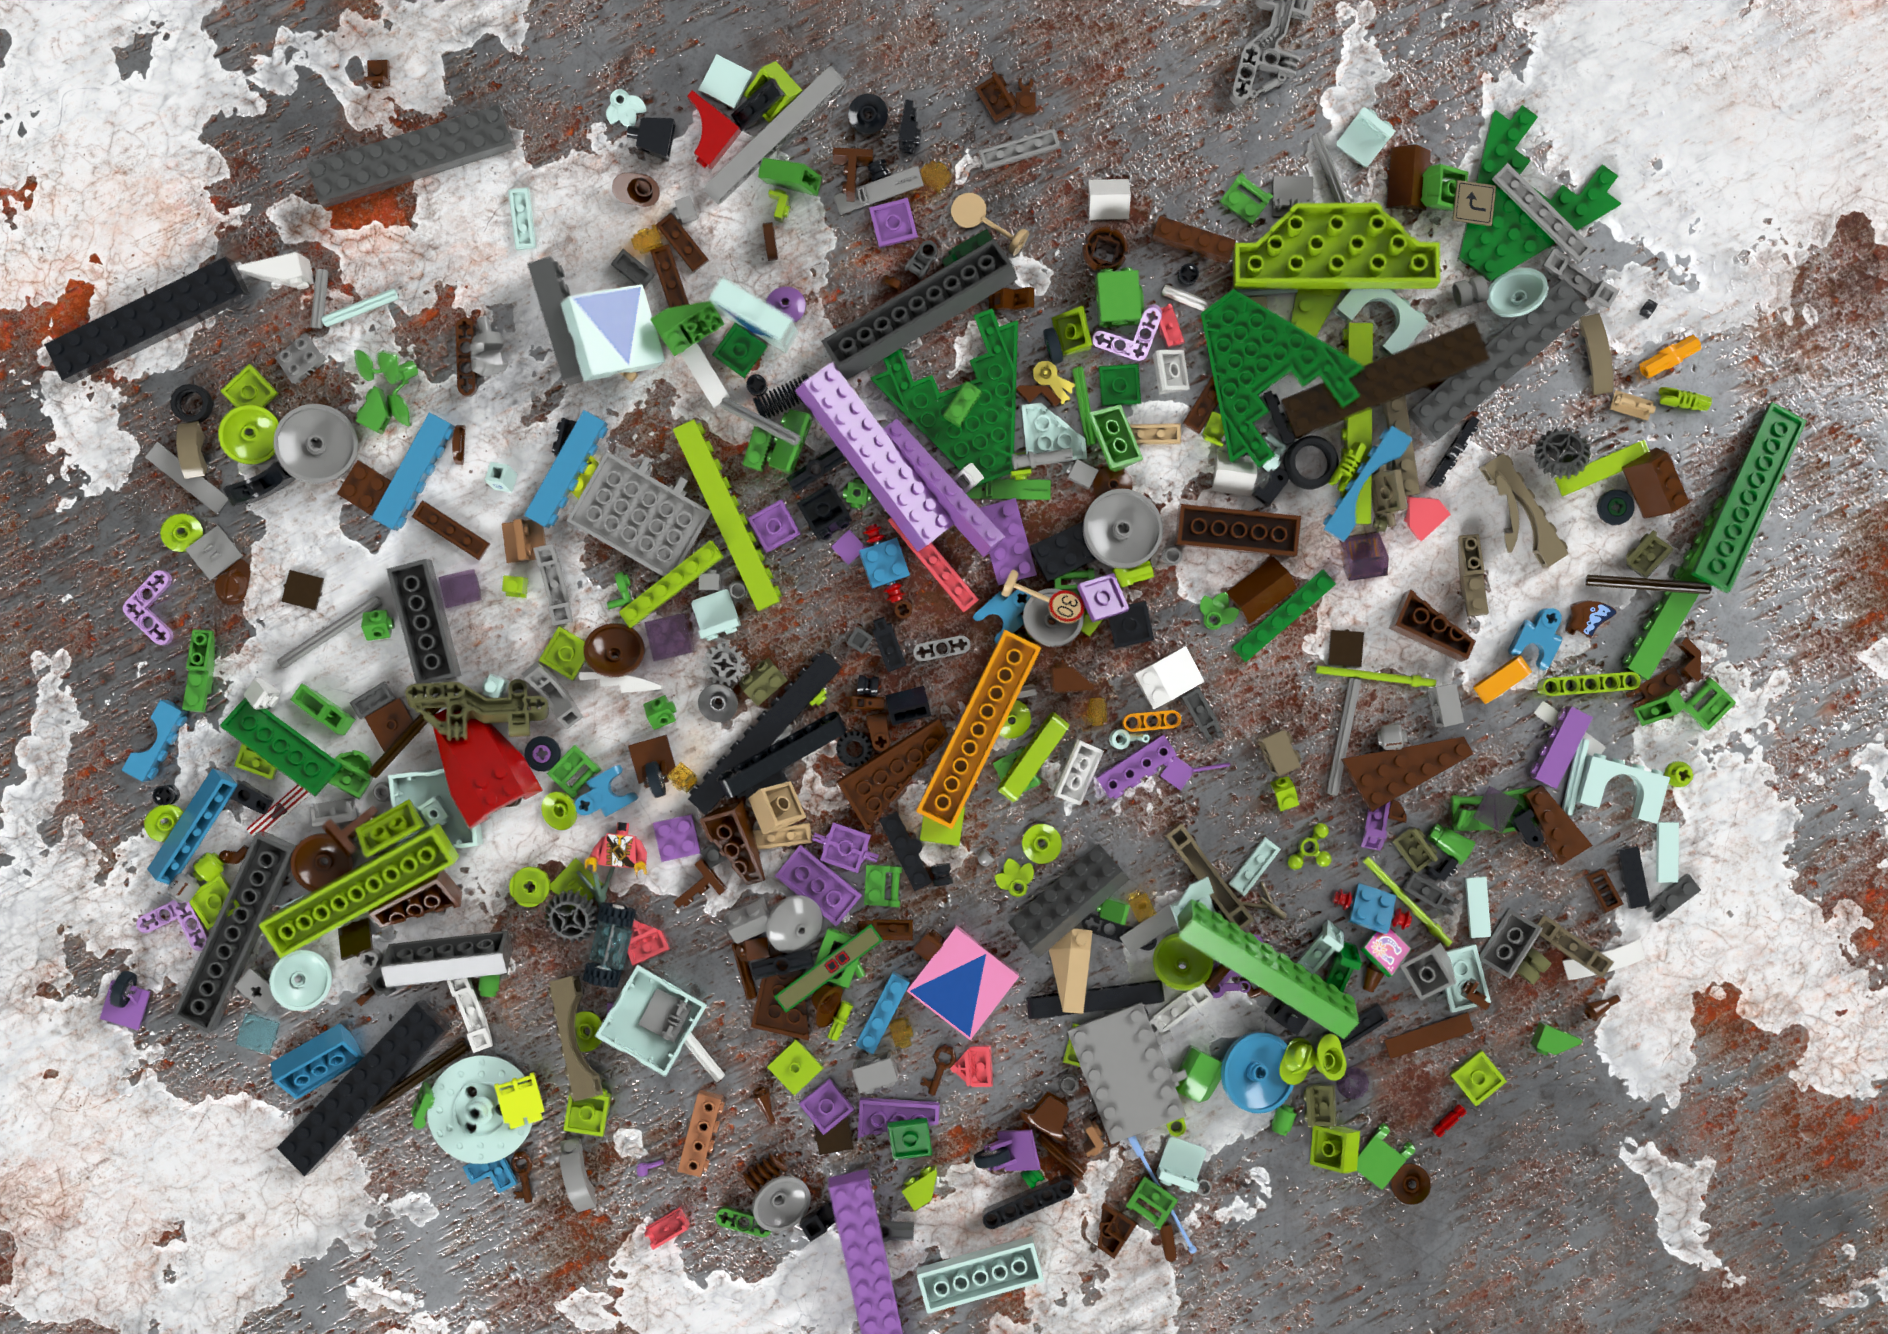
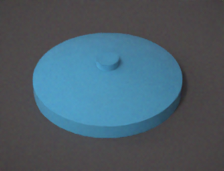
M1251 1032L1239 1037L1228 1048L1221 1066V1081L1227 1097L1238 1108L1251 1113H1267L1281 1106L1291 1094L1294 1085L1284 1082L1279 1073L1280 1062L1288 1046L1282 1039L1266 1032Z

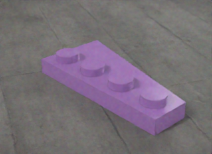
M860 1097L858 1138L865 1137V1135H879L887 1132V1122L927 1118L928 1126L939 1124L940 1102Z

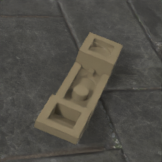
M1599 313L1582 316L1579 318L1581 335L1585 337L1591 370L1589 380L1592 396L1613 392L1612 358L1601 316Z
M1494 471L1499 496L1507 495L1511 527L1503 528L1507 552L1511 553L1519 533L1518 507L1509 483L1499 471Z
M1546 915L1537 924L1543 928L1539 934L1540 937L1602 979L1613 965L1614 961L1598 950L1593 949Z

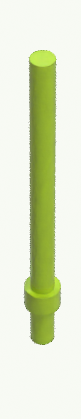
M1316 665L1315 673L1404 683L1410 684L1412 687H1419L1420 685L1436 686V679L1421 678L1420 675L1404 676Z
M1369 856L1363 859V862L1427 926L1428 931L1434 937H1437L1446 947L1452 944V941L1442 931L1441 926L1438 923H1434Z

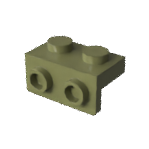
M1654 530L1650 534L1646 533L1640 540L1641 544L1636 549L1632 548L1626 555V566L1646 579L1673 551V547L1657 537V532Z
M767 658L759 662L752 672L744 675L739 685L745 694L759 706L788 680L773 662Z
M1410 826L1391 841L1412 870L1418 873L1432 861L1436 862L1439 859L1436 856V849L1431 844L1428 845L1424 840V833L1419 828L1416 829Z
M1310 1084L1304 1090V1101L1307 1102L1305 1121L1308 1122V1128H1313L1315 1125L1336 1126L1335 1085Z

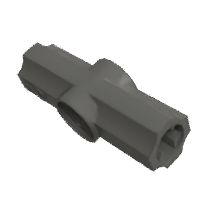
M879 1220L880 1227H886L889 1230L888 1233L882 1234L884 1242L889 1240L913 1241L914 1222Z

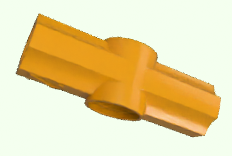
M1694 334L1688 336L1680 342L1671 344L1658 351L1655 356L1640 363L1639 370L1647 379L1651 378L1665 369L1668 370L1683 362V359L1701 350V342Z

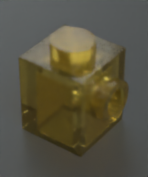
M934 160L930 164L926 163L920 171L923 183L939 195L951 181L952 174L947 171L948 168L940 161L936 163Z
M1136 890L1129 894L1130 898L1126 899L1139 923L1157 914L1145 891Z

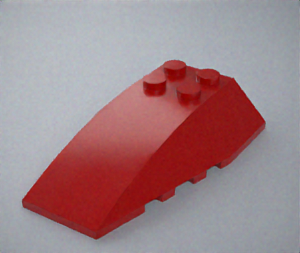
M447 709L433 716L440 722L447 721ZM455 711V712H453V714H455V715L461 713V711ZM477 719L469 720L467 724V740H464L463 737H460L459 740H456V737H452V740L448 741L447 734H440L433 727L450 795L470 829L488 820L489 814L522 797L526 800L543 791L524 756L491 723H482Z

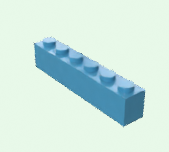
M583 410L524 516L546 528L555 525L559 518L557 514L560 508L563 509L569 500L567 498L570 491H574L579 481L577 478L580 473L583 474L586 471L590 455L594 456L598 449V441L607 434L608 423Z
M430 412L428 413L376 508L372 519L392 530L398 531L399 528H403L407 521V518H405L407 513L413 510L418 493H422L426 486L425 480L435 470L436 466L434 464L437 458L442 457L447 440L450 441L453 437L454 425Z
M212 768L147 868L156 881L169 885L177 874L182 873L238 786L229 774Z

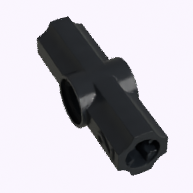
M835 446L815 460H811L806 466L786 479L794 492L797 493L815 480L822 478L824 474L846 460L838 447ZM815 464L821 466V472L817 475L811 473V467Z
M810 949L790 954H780L777 957L751 962L755 980L775 975H785L788 972L814 966ZM779 960H785L788 964V967L786 969H780L777 965V962Z

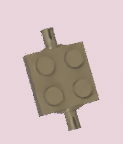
M1385 464L1379 467V472L1372 475L1371 497L1374 516L1386 515L1388 527L1397 526L1394 514L1398 511L1406 510L1407 505L1401 469L1387 470V465Z

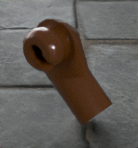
M243 845L237 852L223 850L220 852L219 858L227 864H239L245 858L249 847Z

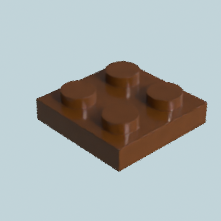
M358 460L337 494L373 516L391 480Z

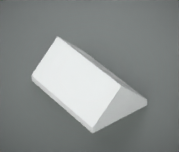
M1075 739L1052 794L1081 806L1104 751Z

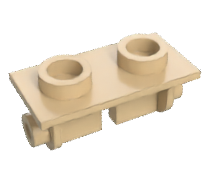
M1615 390L1610 410L1648 421L1650 413L1653 414L1656 407L1653 406V401Z

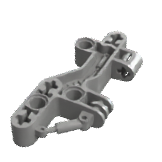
M1255 0L1258 8L1271 11L1272 14L1268 28L1249 42L1240 55L1230 93V100L1233 104L1243 105L1248 97L1256 98L1261 92L1265 93L1283 84L1286 77L1296 76L1294 70L1297 69L1296 63L1299 62L1300 57L1280 50L1278 45L1287 34L1291 18L1310 20L1315 0ZM1248 52L1252 53L1250 63H1246L1249 57ZM1265 57H1271L1274 63H1267ZM1279 60H1283V61H1281L1280 66H1278L1277 64H1278ZM1256 70L1277 75L1276 78L1263 84L1259 90H1251ZM1242 71L1248 72L1249 75H1250V77H1249V78H1244V77H1242L1241 72H1242ZM1241 86H1244V88H1243V90H1242V95H1243V96L1240 97V96H1238V95H1239L1238 91H1239V89H1240Z

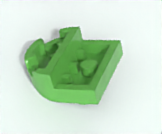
M352 750L351 752L341 753L335 760L342 765V768L328 783L360 800L373 779L368 773L372 763L368 756L360 751Z

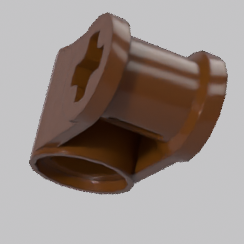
M886 712L867 715V725L873 747L878 751L888 749L890 746V736ZM879 737H882L883 740H887V743L884 744V748H880V745H876V741H879Z

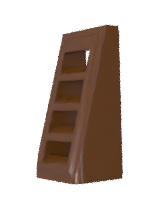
M1604 868L1585 877L1603 914L1624 904ZM1603 876L1604 880L1594 884L1593 880ZM1606 883L1607 887L1598 891L1597 887ZM1610 891L1611 895L1602 898L1601 894ZM1614 899L1615 902L1609 905L1605 904L1606 901Z

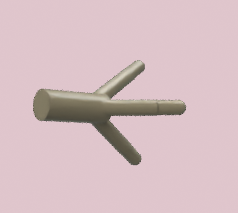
M1263 881L1260 882L1266 899L1261 897L1260 901L1265 905L1241 902L1244 906L1269 910L1281 920L1287 915L1273 904Z

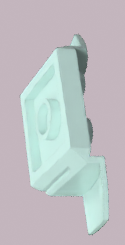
M1208 877L1190 884L1181 899L1170 905L1177 926V916L1191 899L1203 903L1207 909L1216 912L1210 898V894L1214 893Z

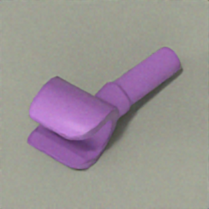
M663 1159L648 1164L639 1163L637 1166V1176H647L648 1169L664 1164Z

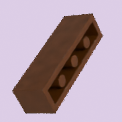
M1162 216L1158 217L1151 237L1152 241L1225 264L1230 260L1236 242L1234 239Z

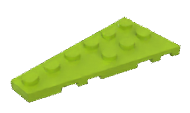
M1297 289L1298 292L1295 294L1290 322L1316 337L1343 289Z

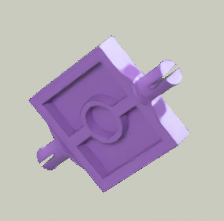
M833 822L831 830L826 837L814 833L812 841L823 844V853L820 861L858 873L860 865L865 859L876 863V858L879 856V854L868 851L870 834Z

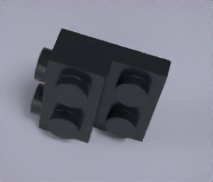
M905 99L898 141L899 150H902L905 154H914L916 146H920L921 129H918V122H916L917 108L914 107V101Z
M831 483L797 503L818 540L821 538L822 540L829 539L833 531L846 529L850 525L849 522L852 521L851 516Z

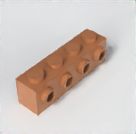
M699 1090L678 1172L701 1177L703 1171L707 1172L710 1160H707L708 1152L712 1153L715 1144L712 1136L713 1133L718 1132L720 1121H717L718 1113H723L725 1102H722L723 1095Z

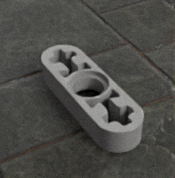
M956 636L921 643L915 646L913 655L918 661H927L963 654L969 650L970 641L965 636ZM958 639L967 642L964 650H960L957 647L953 648L954 653H950L951 646L948 641L953 640L952 644H957L959 642ZM945 643L948 647L945 654L937 653V644ZM933 644V652L936 656L931 657V653H927L925 658H921L916 652L919 651V647L927 650L930 649L929 645Z

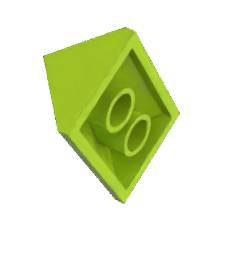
M408 799L360 825L355 830L364 856L367 858L423 828L425 825L412 801Z

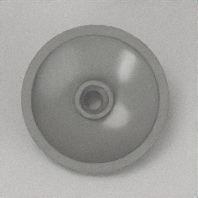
M1044 589L1038 593L1051 598L1053 594L1063 590ZM1032 596L1027 601L1023 611L1024 627L1032 639L1045 646L1059 647L1070 643L1078 636L1083 625V615L1074 623L1060 622L1051 615L1048 607L1049 602ZM1053 620L1055 624L1051 625L1048 621Z
M803 895L790 896L779 902L767 919L766 934L769 942L777 950L784 953L798 952L810 946L819 935L822 927L823 917L820 907L814 900Z
M781 1176L767 1182L758 1191L753 1202L752 1210L756 1222L768 1231H783L796 1225L805 1216L810 1206L811 1195L807 1185L801 1179L794 1176Z

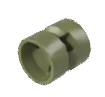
M1531 947L1516 972L1531 985H1534L1540 978V972L1545 973L1552 964L1541 953Z

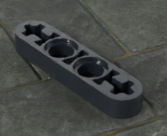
M1092 913L1081 921L1084 930H1092L1093 934L1121 943L1123 942L1119 937L1123 935L1124 931L1134 928L1127 924L1115 923ZM1090 918H1093V921L1095 923L1100 924V920H1103L1100 926V932L1097 931V926L1092 925L1090 928H1088L1087 923H1085V921L1090 920ZM1108 923L1115 926V931L1112 934L1104 932V927ZM1156 938L1152 940V944L1144 945L1140 949L1147 951L1154 949L1157 944Z

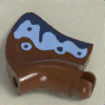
M1585 600L1570 605L1571 617L1567 622L1565 631L1570 635H1574L1577 630L1583 635L1592 638L1596 629L1603 622L1613 617L1617 611L1613 607L1598 601Z

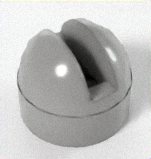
M983 849L978 855V861L983 866H988L995 860L986 849Z
M1204 1179L1198 1180V1183L1206 1190L1203 1192L1198 1187L1196 1193L1201 1196L1209 1195L1212 1190L1210 1182Z

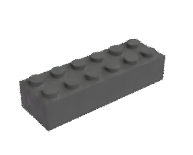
M551 256L527 263L562 380L569 385L584 382L576 356L574 340L568 330L561 303L568 296H571L568 285L562 279V277H565L562 265H559L558 261H554Z
M423 559L388 568L387 573L416 684L436 683L460 677L461 672L432 560Z
M1098 844L1008 923L1029 950L1039 958L1130 879Z
M508 930L388 944L381 964V970L386 987H399L408 984L418 985L425 982H441L452 979L460 980L469 977L479 978L487 975H502L508 971L513 950Z

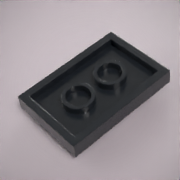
M1083 522L1030 546V550L1047 583L1098 560L1093 556L1085 543Z

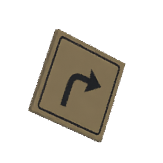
M1457 180L1452 221L1492 226L1496 186Z

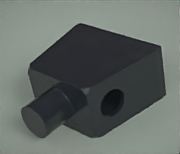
M643 117L639 127L628 126L627 138L637 139L636 146L638 150L669 161L676 122L672 118Z
M1274 997L1265 1011L1273 1020L1296 1036L1299 1035L1309 1020L1307 1016L1277 997Z

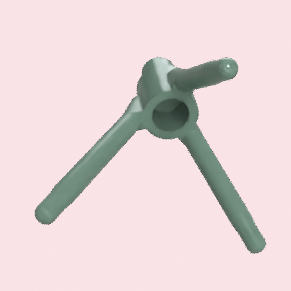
M615 866L610 867L604 885H600L597 873L593 874L596 887H593L580 871H577V875L594 895L599 908L600 904L607 899L606 893Z

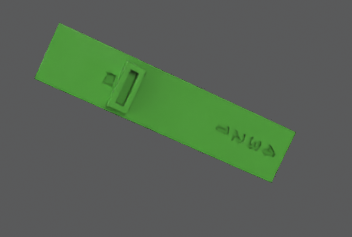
M996 479L978 487H973L966 495L970 499L1016 498L1022 500H1051V480L1025 479L1016 481L1015 479Z

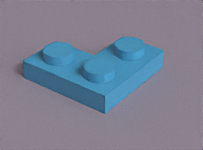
M506 1158L486 1164L468 1163L463 1166L471 1185L490 1176L498 1193H501L518 1183Z

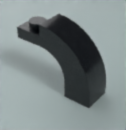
M276 461L262 473L250 479L227 485L223 490L232 507L244 503L248 505L283 489L296 480V478L289 475L280 463Z

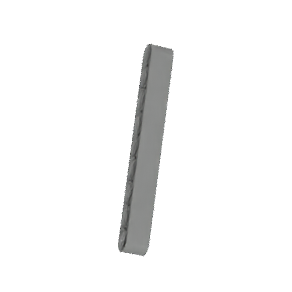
M832 66L828 67L705 185L704 191L717 204H721L760 167L763 158H769L844 86L846 81Z

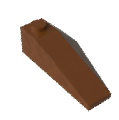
M742 800L724 805L699 819L706 837L710 842L713 841L720 849L719 853L729 860L733 870L746 885L765 881L751 821Z

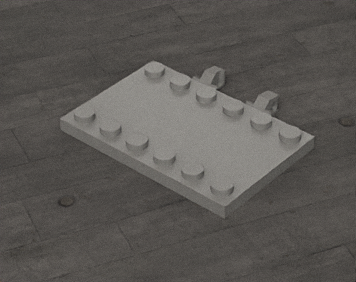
M606 451L566 521L664 577L686 559L709 519L711 511L685 497L688 492L684 491L688 480L680 477L675 487L672 485L668 487L650 477L651 473L648 470L653 463L652 459L645 457L641 465L636 463L633 467Z
M1142 1002L1067 1030L1111 1144L1186 1116L1175 1087L1180 1085L1178 1081L1188 1078L1185 1068L1179 1072H1172L1171 1068L1168 1069L1161 1049L1163 1048L1162 1044L1166 1040H1173L1170 1030L1159 1033L1158 1030L1153 1031Z

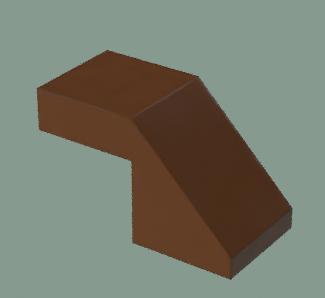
M1032 287L1020 289L1002 288L989 296V309L1025 310L1034 308V288Z
M1019 385L1016 388V392L1028 404H1031L1040 394L1054 409L1061 403V399L1048 386Z
M1679 637L1674 643L1687 658L1677 669L1690 682L1698 683L1701 680V651L1688 637Z

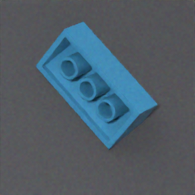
M339 1023L271 1062L273 1082L297 1100L356 1066L364 1057V1054L351 1032Z

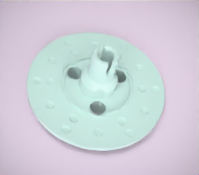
M487 1055L468 1057L448 1067L439 1076L431 1089L435 1101L432 1108L427 1110L430 1131L439 1146L452 1157L472 1164L495 1162L513 1153L524 1142L533 1123L529 1124L527 1117H525V1125L510 1129L509 1123H504L502 1113L498 1110L499 1101L494 1084L498 1083L500 1085L510 1082L512 1078L519 1079L525 1077L524 1074L510 1062ZM528 1080L520 1082L518 1085L528 1082ZM514 1085L501 1088L500 1090L513 1087ZM469 1086L476 1088V1096L469 1095ZM474 1108L480 1111L479 1116L474 1114ZM468 1122L476 1125V1131L472 1132L468 1129Z

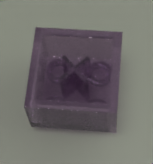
M686 613L644 622L653 662L695 653Z

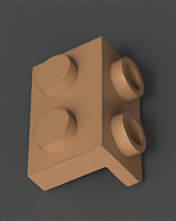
M1088 1117L1082 1121L1085 1131L1090 1137V1140L1083 1144L1087 1157L1098 1155L1102 1152V1148L1105 1147L1101 1137L1103 1136L1101 1128L1096 1120L1092 1122Z

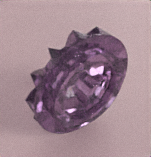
M1349 1067L1346 1068L1344 1076L1337 1080V1088L1344 1097L1355 1100L1363 1097L1368 1091L1370 1082L1363 1070ZM1349 1077L1354 1081L1358 1080V1082L1356 1083L1358 1088L1357 1090L1353 1087L1349 1088V1085L1351 1084Z

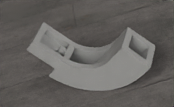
M536 662L522 673L523 678L541 696L546 698L556 719L568 729L583 718L571 696L546 667L544 668L540 663Z
M575 1137L560 1141L561 1156H559L561 1172L571 1204L577 1212L596 1208L595 1189L586 1173L581 1138Z

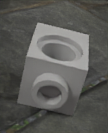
M1077 459L1075 464L1070 463L1066 471L1069 474L1067 479L1089 489L1098 469Z

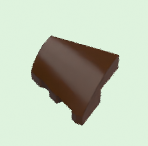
M1104 1202L1101 1206L1100 1236L1097 1247L1115 1259L1138 1223Z

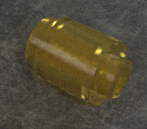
M1089 698V703H1087V722H1091V726H1103V722H1107V703H1105V698Z

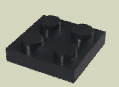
M1146 601L1129 604L1127 612L1108 618L1114 648L1154 640Z

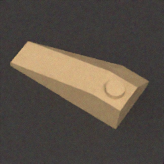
M1073 928L1049 949L1063 1012L1083 1014L1092 930Z

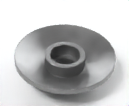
M711 684L700 693L698 707L702 715L708 720L725 722L735 715L738 708V699L734 691L728 686ZM716 699H722L723 703H717Z

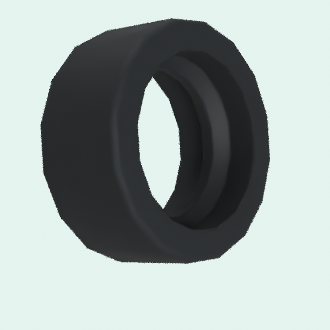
M185 384L175 389L171 395L170 405L174 415L182 421H198L200 423L206 420L212 413L213 400L209 392L204 388L193 384ZM189 392L198 393L203 401L200 412L192 416L185 414L181 408L182 398Z

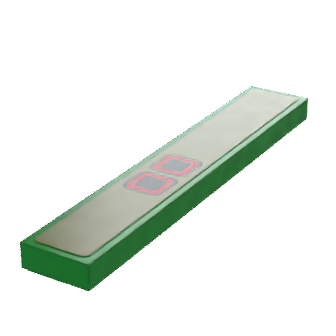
M869 924L777 993L774 998L783 1010L788 1012L883 941L882 937L873 925Z

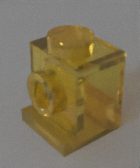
M655 224L651 225L652 229L650 230L649 228L639 230L638 234L633 235L634 238H631L634 249H638L641 255L650 252L652 249L664 246Z
M682 762L667 775L677 790H683L686 793L698 783L696 774Z
M909 1016L891 1020L889 1023L895 1048L900 1046L901 1049L912 1046L911 1037L914 1035L911 1025L907 1026Z

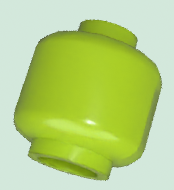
M215 852L212 854L204 853L193 863L195 870L193 875L199 881L212 882L223 873V865L225 863L220 860Z

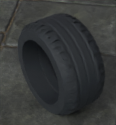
M1320 436L1300 438L1288 448L1284 457V470L1288 473L1289 480L1296 486L1309 490L1328 484L1339 464L1335 447ZM1314 446L1324 453L1327 460V468L1320 478L1307 479L1298 472L1295 458L1301 448Z

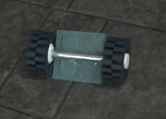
M602 902L600 904L597 916L598 925L589 959L598 963H586L582 980L601 987H618L621 970L624 969L632 930L623 927L633 926L636 914L635 909L609 902Z

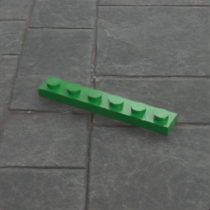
M1322 569L1232 647L1233 650L1246 663L1333 588L1336 583Z

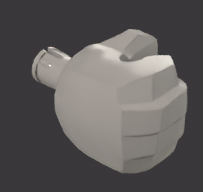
M487 316L477 318L476 321L480 334L474 336L470 344L472 372L478 373L480 376L499 374V372L505 371L508 367V362L502 360L500 352L503 347L502 334L500 332H492L490 319Z

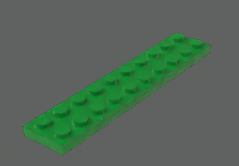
M1774 402L1767 405L1691 575L1725 593L1731 591L1807 420Z

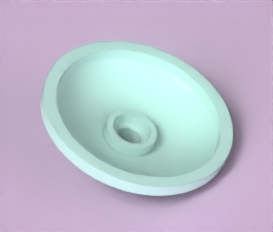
M1518 268L1510 270L1496 278L1488 288V306L1495 314L1503 317L1525 315L1536 309L1546 298L1548 293L1547 280L1541 272L1535 269Z
M296 950L279 959L272 968L269 978V987L274 999L281 1006L294 1011L308 1010L317 1006L327 996L332 983L331 970L326 960L319 954L309 950ZM299 975L301 979L296 983L294 978Z

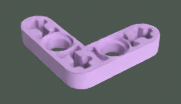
M1157 305L1147 306L1134 338L1101 327L1094 331L1092 342L1096 347L1136 361L1144 360L1148 355L1160 323L1162 311ZM1155 311L1156 316L1153 317L1152 323L1150 324L1148 323L1150 314L1148 313ZM1143 328H1148L1152 334L1146 338L1140 334V331ZM1100 334H1104L1105 339L1102 341L1098 340ZM1110 337H1113L1111 345H1108ZM1123 340L1126 346L1119 349L1115 346V341ZM1140 342L1144 343L1142 352L1138 355L1135 349H1138Z
M160 570L152 573L123 605V612L153 642L158 645H167L173 640V632L148 609L172 583L171 575L166 571ZM158 576H164V583H158ZM147 588L152 591V597L148 600L143 597V591ZM137 605L135 609L143 614L139 615L136 612H130L132 610L130 606ZM146 617H151L153 620L150 628L144 626L143 621ZM157 629L159 632H166V634L164 635L166 639L160 640L161 635L158 632H154V630Z
M173 900L141 916L136 924L140 932L148 933L178 919L191 947L196 951H202L209 936L207 928L189 902H186L187 906L185 909H180L179 906L182 903ZM163 909L170 912L168 920L162 919L160 915ZM192 912L191 915H188L186 917L183 916L184 914ZM155 918L156 922L151 923L149 926H144L146 921ZM190 918L195 919L197 922L195 929H191L187 925V921ZM201 930V932L197 933L196 935L192 934L193 932ZM199 938H200V939H202V938L205 939V942H203V945H202V944L198 945L197 941H199Z

